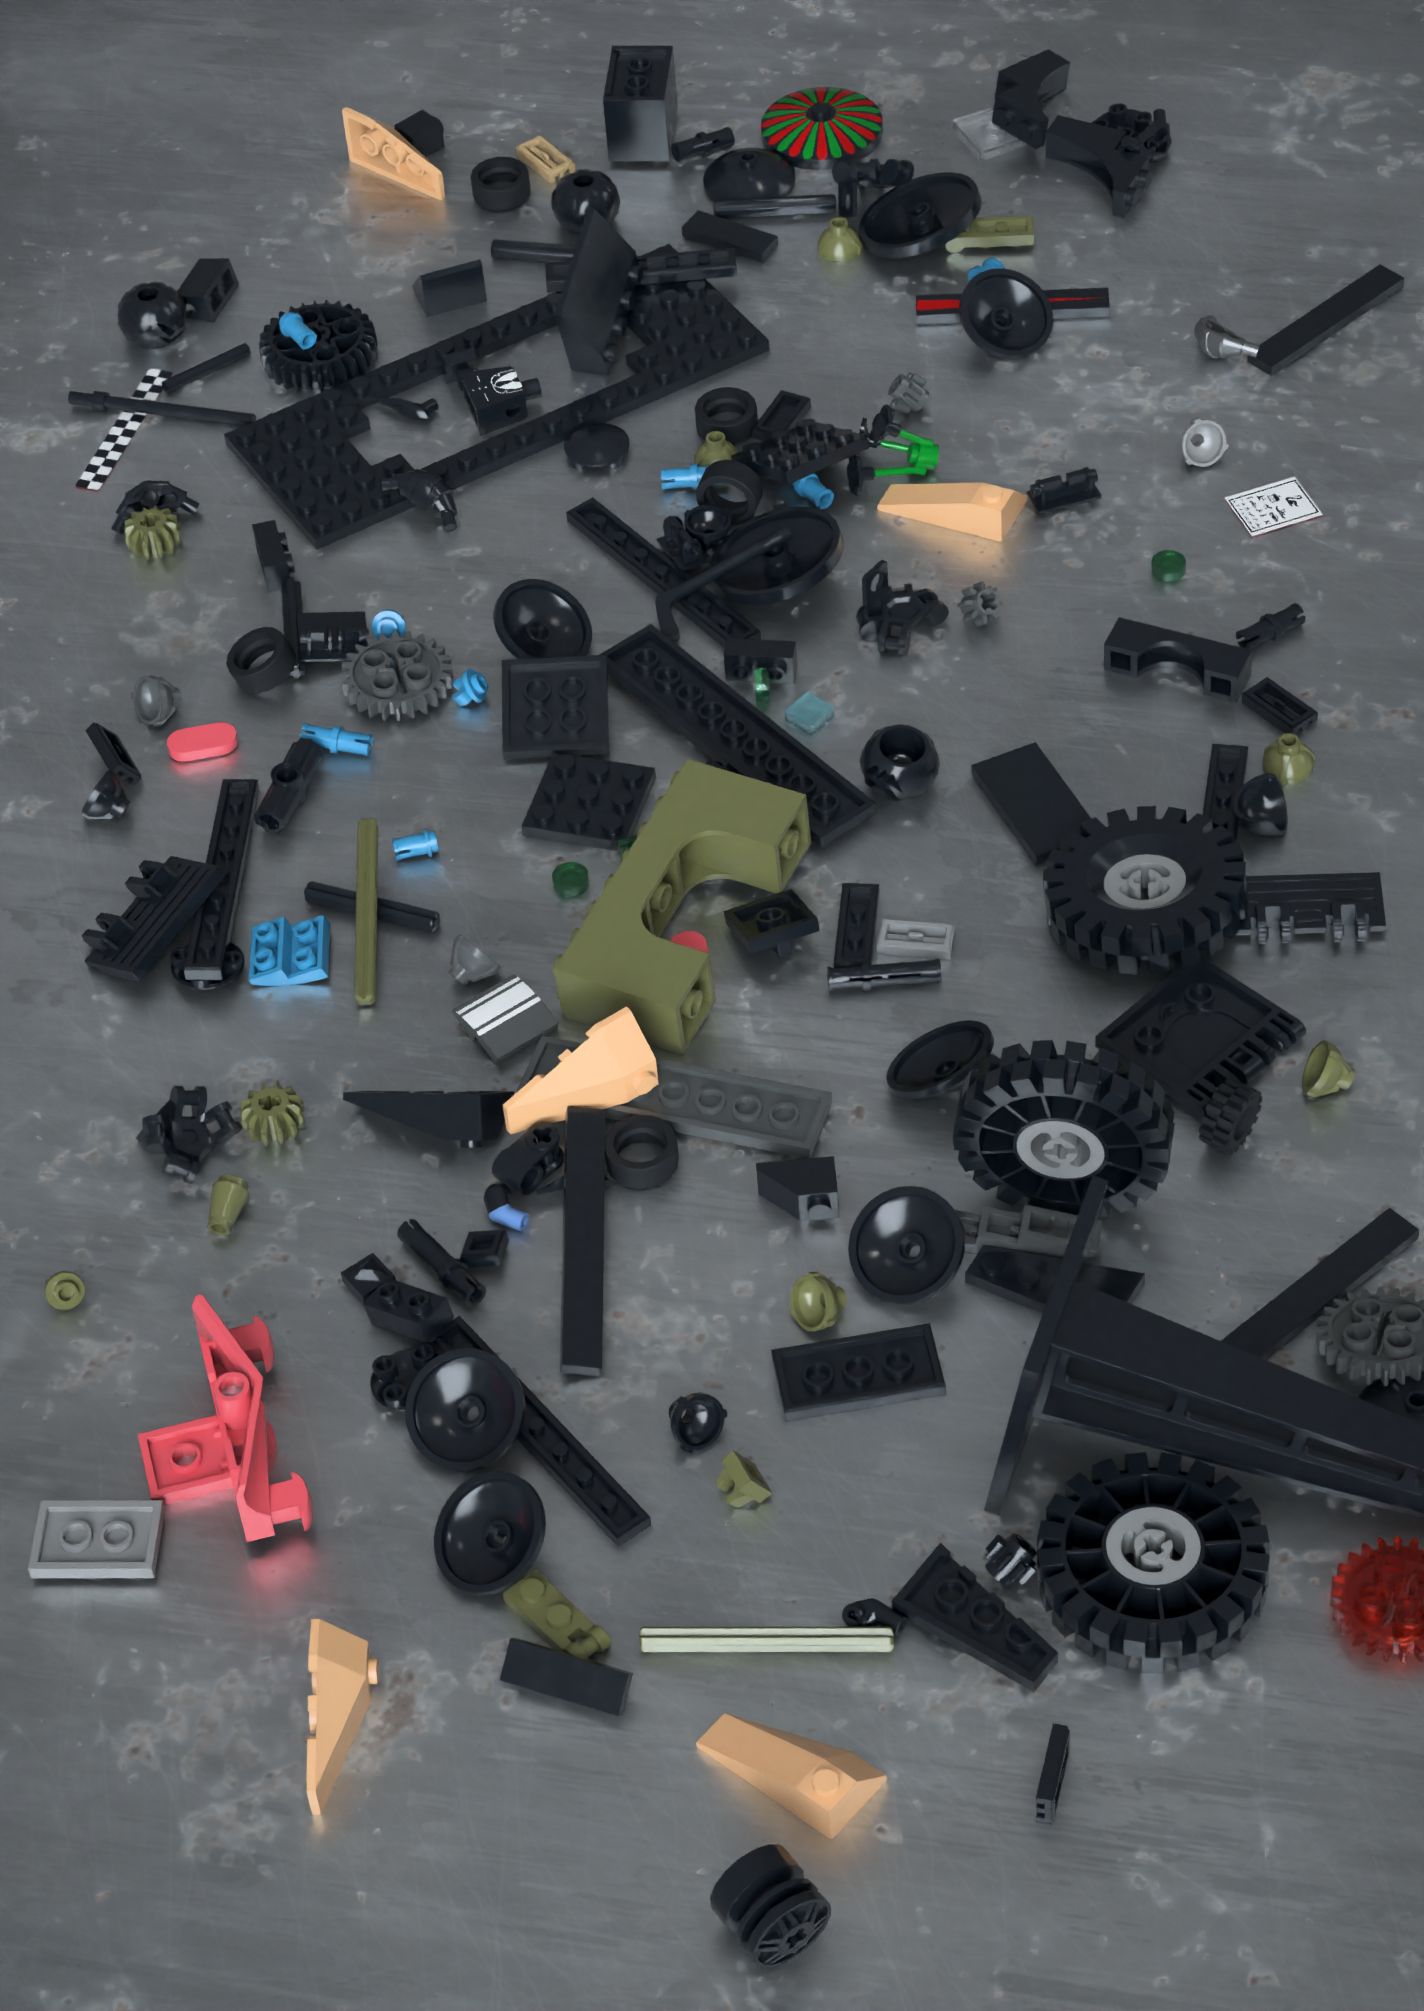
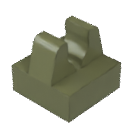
M734 1450L721 1460L725 1469L718 1476L715 1484L725 1492L734 1486L732 1493L725 1498L727 1503L735 1508H739L753 1500L762 1503L772 1494L755 1463Z

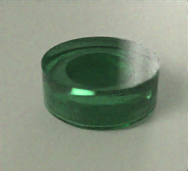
M1163 550L1156 553L1151 560L1152 575L1163 582H1173L1181 579L1186 572L1185 557L1174 550Z
M754 669L756 704H769V670Z
M566 862L557 866L552 873L554 890L559 895L565 897H574L584 893L589 887L588 870L584 865L577 862Z

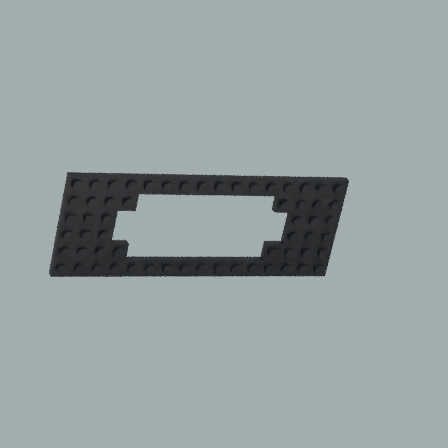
M667 244L644 255L678 252L670 244ZM706 279L636 285L634 290V307L631 311L628 310L626 316L627 327L646 345L626 355V364L636 375L522 425H518L513 429L461 450L419 470L438 474L454 490L565 441L572 431L581 426L592 423H606L770 350L769 340ZM561 292L551 293L546 297L523 305L518 309L495 317L490 321L467 329L462 333L439 341L434 345L411 353L406 357L383 365L378 369L355 377L336 387L327 389L275 413L268 414L247 425L240 426L224 434L226 445L316 550L418 505L412 503L406 497L400 496L397 490L381 492L380 479L395 477V474L415 470L401 454L371 466L348 440L371 429L369 418L361 409L378 403L379 398L392 397L443 375L444 355L474 348L477 359H480L558 325L555 311Z

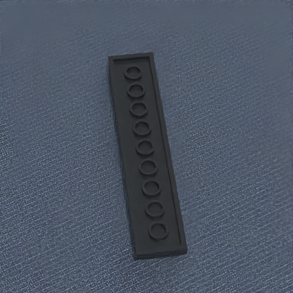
M652 624L599 654L607 655L608 675L711 759L722 763L727 771H733L743 776L806 794L811 840L819 847L823 848L877 813L876 803Z

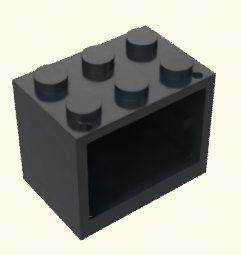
M612 46L603 96L609 161L624 163L631 161H650L654 163L670 161L678 109L673 46Z

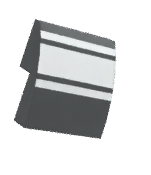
M515 974L452 1010L453 1015L471 1040H478L496 1065L538 1041L542 1035L546 1036L555 1031L559 1025L558 1020L542 1000Z

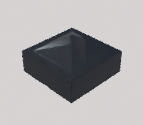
M506 1230L469 1232L460 1255V1259L467 1265V1268L501 1266L509 1243Z
M374 1253L341 1272L342 1282L362 1303L371 1296L387 1277L396 1280L395 1275Z

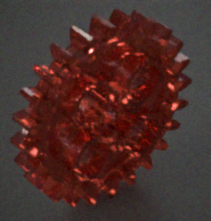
M1399 1536L1395 1537L1393 1546H1387L1382 1538H1378L1377 1549L1375 1550L1366 1543H1363L1361 1545V1556L1350 1551L1347 1564L1339 1563L1337 1576L1332 1577L1330 1606L1333 1607V1621H1341V1635L1352 1633L1351 1645L1353 1647L1365 1642L1367 1644L1366 1655L1368 1656L1372 1655L1377 1649L1383 1651L1384 1662L1390 1659L1392 1653L1399 1655L1402 1664H1406L1408 1654H1414L1419 1662H1424V1550L1418 1549L1417 1538H1413L1409 1546H1403ZM1413 1574H1417L1409 1584L1408 1594H1404L1406 1592L1409 1579ZM1393 1604L1397 1605L1395 1607L1392 1620L1388 1625L1384 1626L1387 1620H1389L1392 1616Z

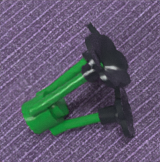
M885 404L880 413L875 416L871 432L869 433L867 429V418H863L859 434L867 436L869 447L877 449V446L906 452L907 462L912 463V466L886 469L862 467L859 457L860 453L849 457V464L847 465L850 492L854 493L855 496L861 495L863 482L874 480V477L905 474L925 476L927 470L933 471L936 467L939 445L934 444L932 439L922 438L901 429V425L892 422L895 416V409ZM887 435L895 438L900 436L914 443L905 445L887 441L884 438Z

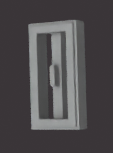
M882 919L876 945L877 954L951 961L953 939H955L956 934L955 925Z

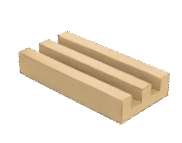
M541 135L515 147L516 156L550 184L556 182L555 176L561 179L565 176L566 171L568 173L576 171L575 163ZM549 157L559 165L557 166L553 161L549 159Z

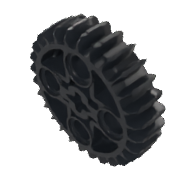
M326 299L324 304H317L314 300L312 305H305L302 302L299 308L295 309L290 306L289 312L298 313L302 316L303 323L317 335L315 344L309 349H302L291 337L281 333L279 321L285 314L282 311L279 312V318L272 317L270 319V325H265L264 332L260 334L259 352L264 371L267 372L270 379H274L277 385L284 384L287 390L294 386L298 393L302 389H307L309 394L317 389L323 392L326 388L336 387L359 375H364L367 373V368L373 367V361L377 358L378 343L373 322L369 320L367 314H362L360 308L353 309L349 303L343 307L340 301L330 304Z

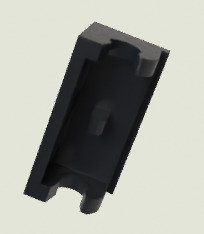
M229 258L199 259L177 290L183 297L185 304H190L195 308V310L190 309L186 311L187 318L207 319L208 322H214L238 287L239 282Z

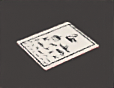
M1295 476L1225 497L1227 503L1252 537L1323 515Z

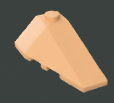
M345 107L342 110L350 161L441 201L446 198L442 172L392 126Z
M983 482L891 484L878 503L877 510L1002 542L1028 501V496L1015 490Z
M627 1006L591 1027L585 1033L588 1039L572 1053L566 1049L558 1056L560 1062L546 1076L543 1074L536 1075L503 1104L506 1130L510 1135L526 1131L536 1123L548 1122L552 1124L565 1120L567 1106L602 1110L628 1103L659 1085L656 1058L631 1010Z
M311 1619L308 1670L312 1672L313 1695L308 1696L309 1723L311 1733L316 1734V1736H308L306 1792L312 1815L321 1814L370 1705L372 1684H379L380 1678L378 1658H371L368 1641L322 1619Z
M724 1713L696 1742L699 1749L830 1840L841 1831L887 1781V1775L853 1752Z

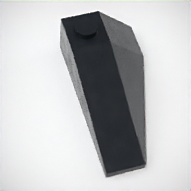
M410 1091L343 1092V1100L444 1140H460L461 1148L483 1147V1140L498 1139L505 1122L503 1104L514 1095V1091L444 1093V1091H416L410 1093Z

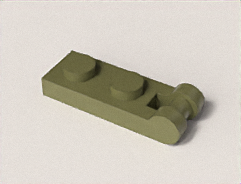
M1033 216L975 218L967 229L951 241L945 243L946 249L951 253H958L963 248L972 247L990 248L1034 245Z
M536 1569L503 1593L505 1603L555 1650L588 1659L596 1651L602 1653L612 1645L606 1631L601 1626L593 1624ZM580 1637L584 1639L580 1643L575 1642Z

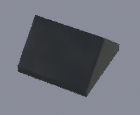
M481 259L420 275L412 285L426 317L487 301Z

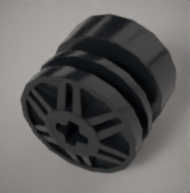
M768 1844L756 1848L739 1858L723 1873L715 1884L710 1896L713 1911L727 1929L737 1934L738 1943L747 1950L748 1956L761 1968L776 1967L801 1954L816 1941L827 1926L831 1916V1904L818 1892V1888L808 1878H804L803 1869L780 1844Z

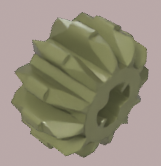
M156 505L153 509L147 510L143 507L142 512H132L131 519L125 521V543L128 549L134 552L135 557L145 556L147 560H150L152 557L158 556L162 559L163 554L174 553V547L180 545V523L176 515L171 514L169 508L160 510Z
M277 1082L273 1087L267 1088L262 1083L260 1091L249 1090L248 1099L241 1101V1126L245 1133H248L252 1142L262 1140L266 1147L272 1141H278L283 1145L284 1138L296 1139L297 1130L304 1128L305 1109L303 1100L300 1099L299 1095H296L292 1086L283 1088Z

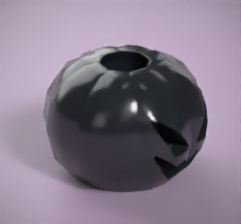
M580 169L566 174L558 181L556 188L552 192L551 206L561 226L570 232L580 235L588 208H594L611 224L619 212L620 196L617 186L607 175L600 171Z
M162 282L135 285L123 295L118 304V326L127 340L142 348L157 349L168 346L180 337L186 328L187 312L183 297L178 291L170 286H166Z
M903 724L886 726L876 730L862 749L859 760L865 784L875 793L893 801L914 799L925 794L935 781L940 767L934 742L927 733Z

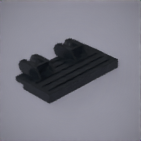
M170 856L165 863L144 860L138 867L140 872L148 879L130 876L125 882L126 887L132 894L138 897L135 898L122 916L103 912L95 918L97 924L105 932L87 929L81 935L83 941L90 947L100 950H93L84 962L90 967L98 968L103 974L139 982L225 877L219 866Z
M1380 872L1247 876L1248 909L1245 919H1240L1241 928L1236 935H1251V928H1256L1258 944H1267L1269 936L1268 927H1279L1281 942L1290 943L1291 927H1294V934L1327 933V926H1331L1333 942H1341L1344 936V925H1355L1354 931L1357 941H1366V925H1369L1370 932L1386 931Z

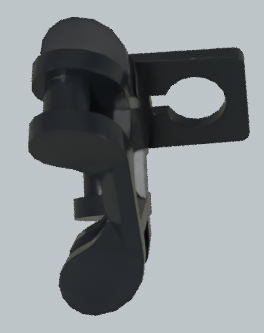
M853 159L851 164L845 162L836 163L832 168V176L838 184V216L844 218L857 216V189H886L907 185L914 174L912 162L889 159L885 164H880L878 159H870L866 163H861L860 159ZM847 194H849L850 197V206L848 210L846 208L845 203Z
M880 560L862 577L863 606L859 608L856 615L857 622L860 625L859 634L864 641L871 642L878 639V652L886 653L887 650L898 651L899 655L907 656L912 628L920 620L926 618L931 623L937 625L944 622L949 615L948 607L938 600V596L931 589L925 588L913 592L912 584L907 583L904 584V590L892 591L891 586H888L887 562L884 560ZM879 574V580L876 584V590L872 591V581L875 578V576ZM892 625L902 627L899 637L890 636Z
M173 1086L170 1100L158 1113L142 1119L143 1129L136 1139L140 1142L148 1134V1138L144 1140V1150L151 1154H166L162 1173L169 1176L172 1172L183 1176L184 1182L192 1184L198 1173L201 1161L213 1148L243 1129L239 1121L234 1122L230 1114L232 1107L229 1101L220 1103L205 1113L207 1105V1090L205 1086H196L194 1090H184L183 1086ZM184 1105H191L192 1116H182ZM217 1120L221 1129L211 1135L206 1124Z

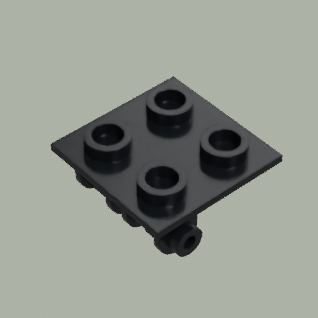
M365 611L296 613L301 662L347 661V653L356 654V644L364 647L367 646L366 638H370L369 629L366 626Z

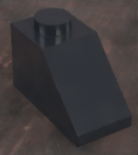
M834 1156L756 1163L758 1194L800 1221L839 1217Z

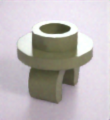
M72 1271L57 1272L45 1281L46 1299L56 1309H72L84 1297V1283Z

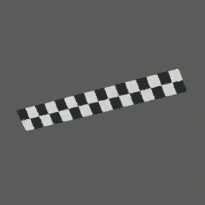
M149 369L131 399L155 401L163 389L162 381L169 379L172 372ZM122 411L76 483V487L99 490L147 415L146 413Z

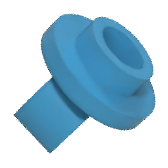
M394 610L380 611L372 621V633L378 641L379 633H383L386 638H391L393 631H397L399 637H403L406 631L404 616Z
M468 669L463 672L462 677L453 682V686L459 692L453 694L452 698L460 706L467 705L472 700L480 703L486 699L488 683L480 672Z

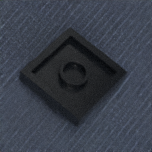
M792 889L724 911L726 925L751 954L771 947L773 952H776L778 958L781 959L793 954L791 940L820 931L817 917Z

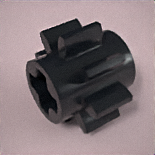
M1012 1533L1006 1539L998 1534L985 1548L988 1552L985 1556L989 1559L985 1564L987 1571L993 1578L1005 1586H1010L1016 1580L1025 1585L1037 1571L1034 1568L1036 1562L1032 1560L1037 1555L1035 1549L1027 1540L1016 1533Z

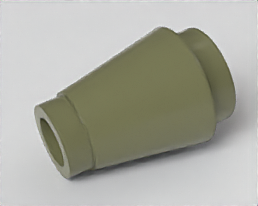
M221 1175L218 1181L213 1183L209 1222L207 1225L211 1232L218 1235H228L231 1228L250 1197L248 1192L249 1185L242 1178L234 1175Z

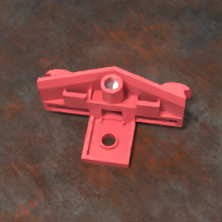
M203 1294L197 1295L192 1304V1311L217 1415L138 1434L151 1500H163L165 1505L234 1488L246 1542L274 1536L273 1525L300 1518L302 1519L305 1532L310 1528L313 1521V1505L308 1487L302 1477L290 1472L291 1480L269 1485V1472L276 1461L278 1449L275 1433L266 1419V1411L261 1399L264 1377L253 1364L263 1361L266 1373L270 1372L274 1365V1345L268 1327L263 1320L253 1316L254 1323L228 1329ZM184 1456L196 1458L191 1464L186 1466L176 1464L177 1460Z

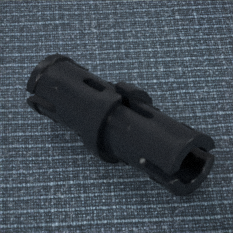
M730 127L707 134L705 132L697 133L694 138L672 143L673 157L676 162H681L682 160L699 155L701 157L709 156L712 151L733 146L735 143L734 134ZM712 141V143L694 148V146Z
M1294 603L1275 614H1265L1261 616L1259 622L1236 632V639L1245 638L1237 643L1240 647L1251 650L1267 640L1272 639L1275 641L1281 638L1282 633L1305 623L1306 617L1304 615L1297 618V615L1304 613L1300 605Z

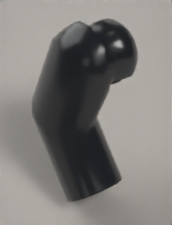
M874 1598L850 1603L842 1611L843 1622L848 1627L889 1626L893 1629L896 1636L903 1632L908 1622L906 1616Z

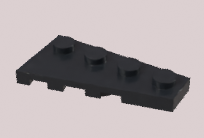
M983 1245L965 1272V1283L1043 1313L1062 1259ZM1085 1263L1080 1283L1132 1304L1145 1284V1273Z
M941 1543L892 1600V1609L906 1616L911 1622L1032 1692H1035L1058 1663V1652L1022 1618H1015L1005 1608V1602L994 1592L990 1594L976 1581V1575L965 1565L961 1567L952 1559L950 1551Z

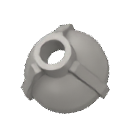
M1198 417L1191 419L1190 424L1185 428L1180 439L1183 461L1189 466L1193 464L1205 467L1214 464L1221 458L1229 445L1226 443L1225 432L1219 424ZM1198 433L1197 442L1192 444L1191 439L1193 435Z

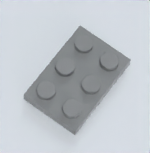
M40 1500L28 1565L30 1577L154 1578L165 1514L163 1500Z

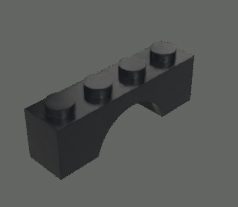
M1121 617L1117 619L1104 643V670L1138 678L1143 673L1160 667L1184 669L1199 679L1203 687V695L1234 703L1238 702L1251 677L1252 650Z

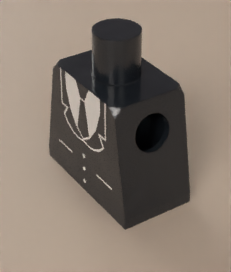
M511 366L461 373L464 399L480 435L525 420L528 416L526 401L542 397L538 378L520 382L514 367Z

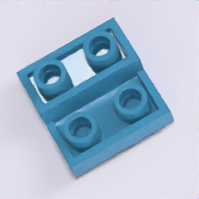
M321 915L290 925L285 916L252 926L249 982L252 985L286 986L328 978L330 922L327 918Z

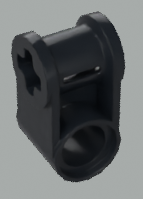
M540 1122L531 1126L511 1146L499 1153L493 1162V1176L522 1196H528L533 1193L564 1162L563 1150L558 1145L560 1141L558 1128L548 1122Z

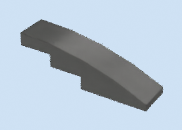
M1024 1204L1022 1214L984 1205L981 1215L955 1210L964 1229V1252L978 1254L982 1246L987 1245L1063 1259L1078 1217L1077 1215ZM1097 1220L1087 1257L1097 1256L1102 1221Z

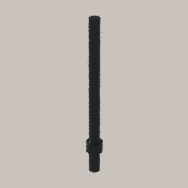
M70 391L68 395L69 404L90 406L96 411L107 412L108 409L242 426L256 421V415L251 413L110 396L108 392L94 391L93 394Z

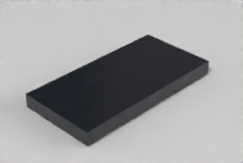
M1036 742L971 765L973 777L1036 865L1046 862L1052 849L1060 850L1059 841L1067 833L1072 831L1081 835L1080 824L1091 819Z
M930 1323L771 1350L785 1422L946 1395V1385Z

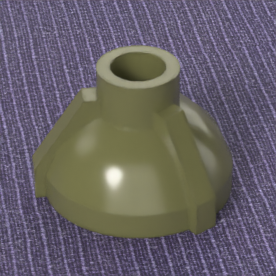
M844 217L832 218L829 221V228L822 232L818 240V256L830 261L839 262L861 255L863 253L861 238L853 228L848 226V220Z
M712 431L706 435V442L698 448L694 456V464L698 463L699 467L709 466L716 461L731 460V455L739 451L731 442L726 441L724 433Z
M1292 733L1283 734L1264 749L1263 772L1265 774H1275L1281 786L1302 782L1313 771L1315 754L1307 745L1300 741L1297 735Z
M1323 1040L1315 1048H1312L1302 1076L1304 1094L1318 1097L1337 1092L1339 1088L1347 1090L1354 1080L1355 1069L1347 1064L1342 1058L1341 1052L1333 1043Z
M816 1271L809 1272L808 1275L798 1278L793 1284L790 1294L791 1309L789 1310L791 1316H794L797 1323L803 1329L810 1332L819 1331L834 1325L842 1309L846 1306L847 1296L843 1288L836 1286L835 1283L823 1274Z

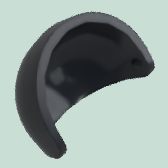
M1266 773L1252 778L1240 786L1234 795L1233 815L1239 826L1250 833L1259 836H1281L1286 833L1288 825L1287 805L1282 786L1275 774Z

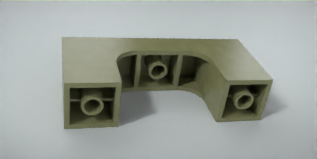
M687 759L680 771H676L673 774L670 787L665 795L657 799L653 813L647 823L644 822L640 826L637 839L632 847L624 851L621 863L614 875L611 874L607 878L604 891L599 899L591 903L587 912V918L581 927L576 928L572 933L570 944L563 955L560 954L554 962L553 975L556 978L557 998L560 1000L563 1017L594 1026L627 1006L631 1010L648 1045L683 1056L716 1002L709 953L659 937L686 894L701 882L725 878L776 894L782 892L811 844L806 794Z

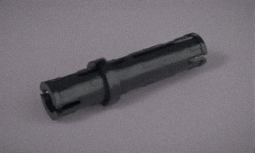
M939 959L874 965H869L868 961L860 962V966L827 967L828 989L833 991L862 988L863 991H871V987L941 983V964Z
M409 1219V1223L414 1228L407 1221L403 1222L397 1231V1237L439 1277L438 1281L445 1288L452 1289L467 1306H474V1302L470 1297L476 1304L480 1303L486 1294V1288L466 1270L468 1269L467 1265L461 1259L451 1256L415 1219Z

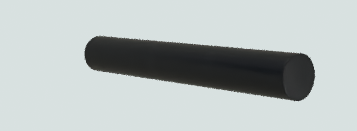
M243 343L162 381V387L166 393L172 392L250 355V348L246 343Z

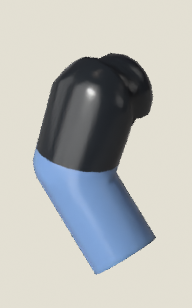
M500 1183L490 1185L483 1197L489 1218L501 1225L521 1232L524 1231L529 1221V1214L510 1207L507 1195L510 1194L507 1186Z

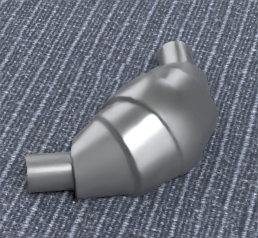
M1212 315L1200 318L1194 328L1195 337L1202 351L1209 357L1227 359L1231 356H1240L1241 354L1257 357L1260 345L1248 342L1246 339L1223 327Z

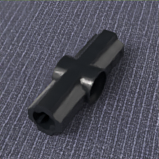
M300 737L299 741L293 742L283 762L277 764L271 770L272 783L254 815L256 824L264 828L266 832L277 834L279 830L285 829L295 808L303 805L307 799L306 787L323 756L321 747L317 746L312 739Z

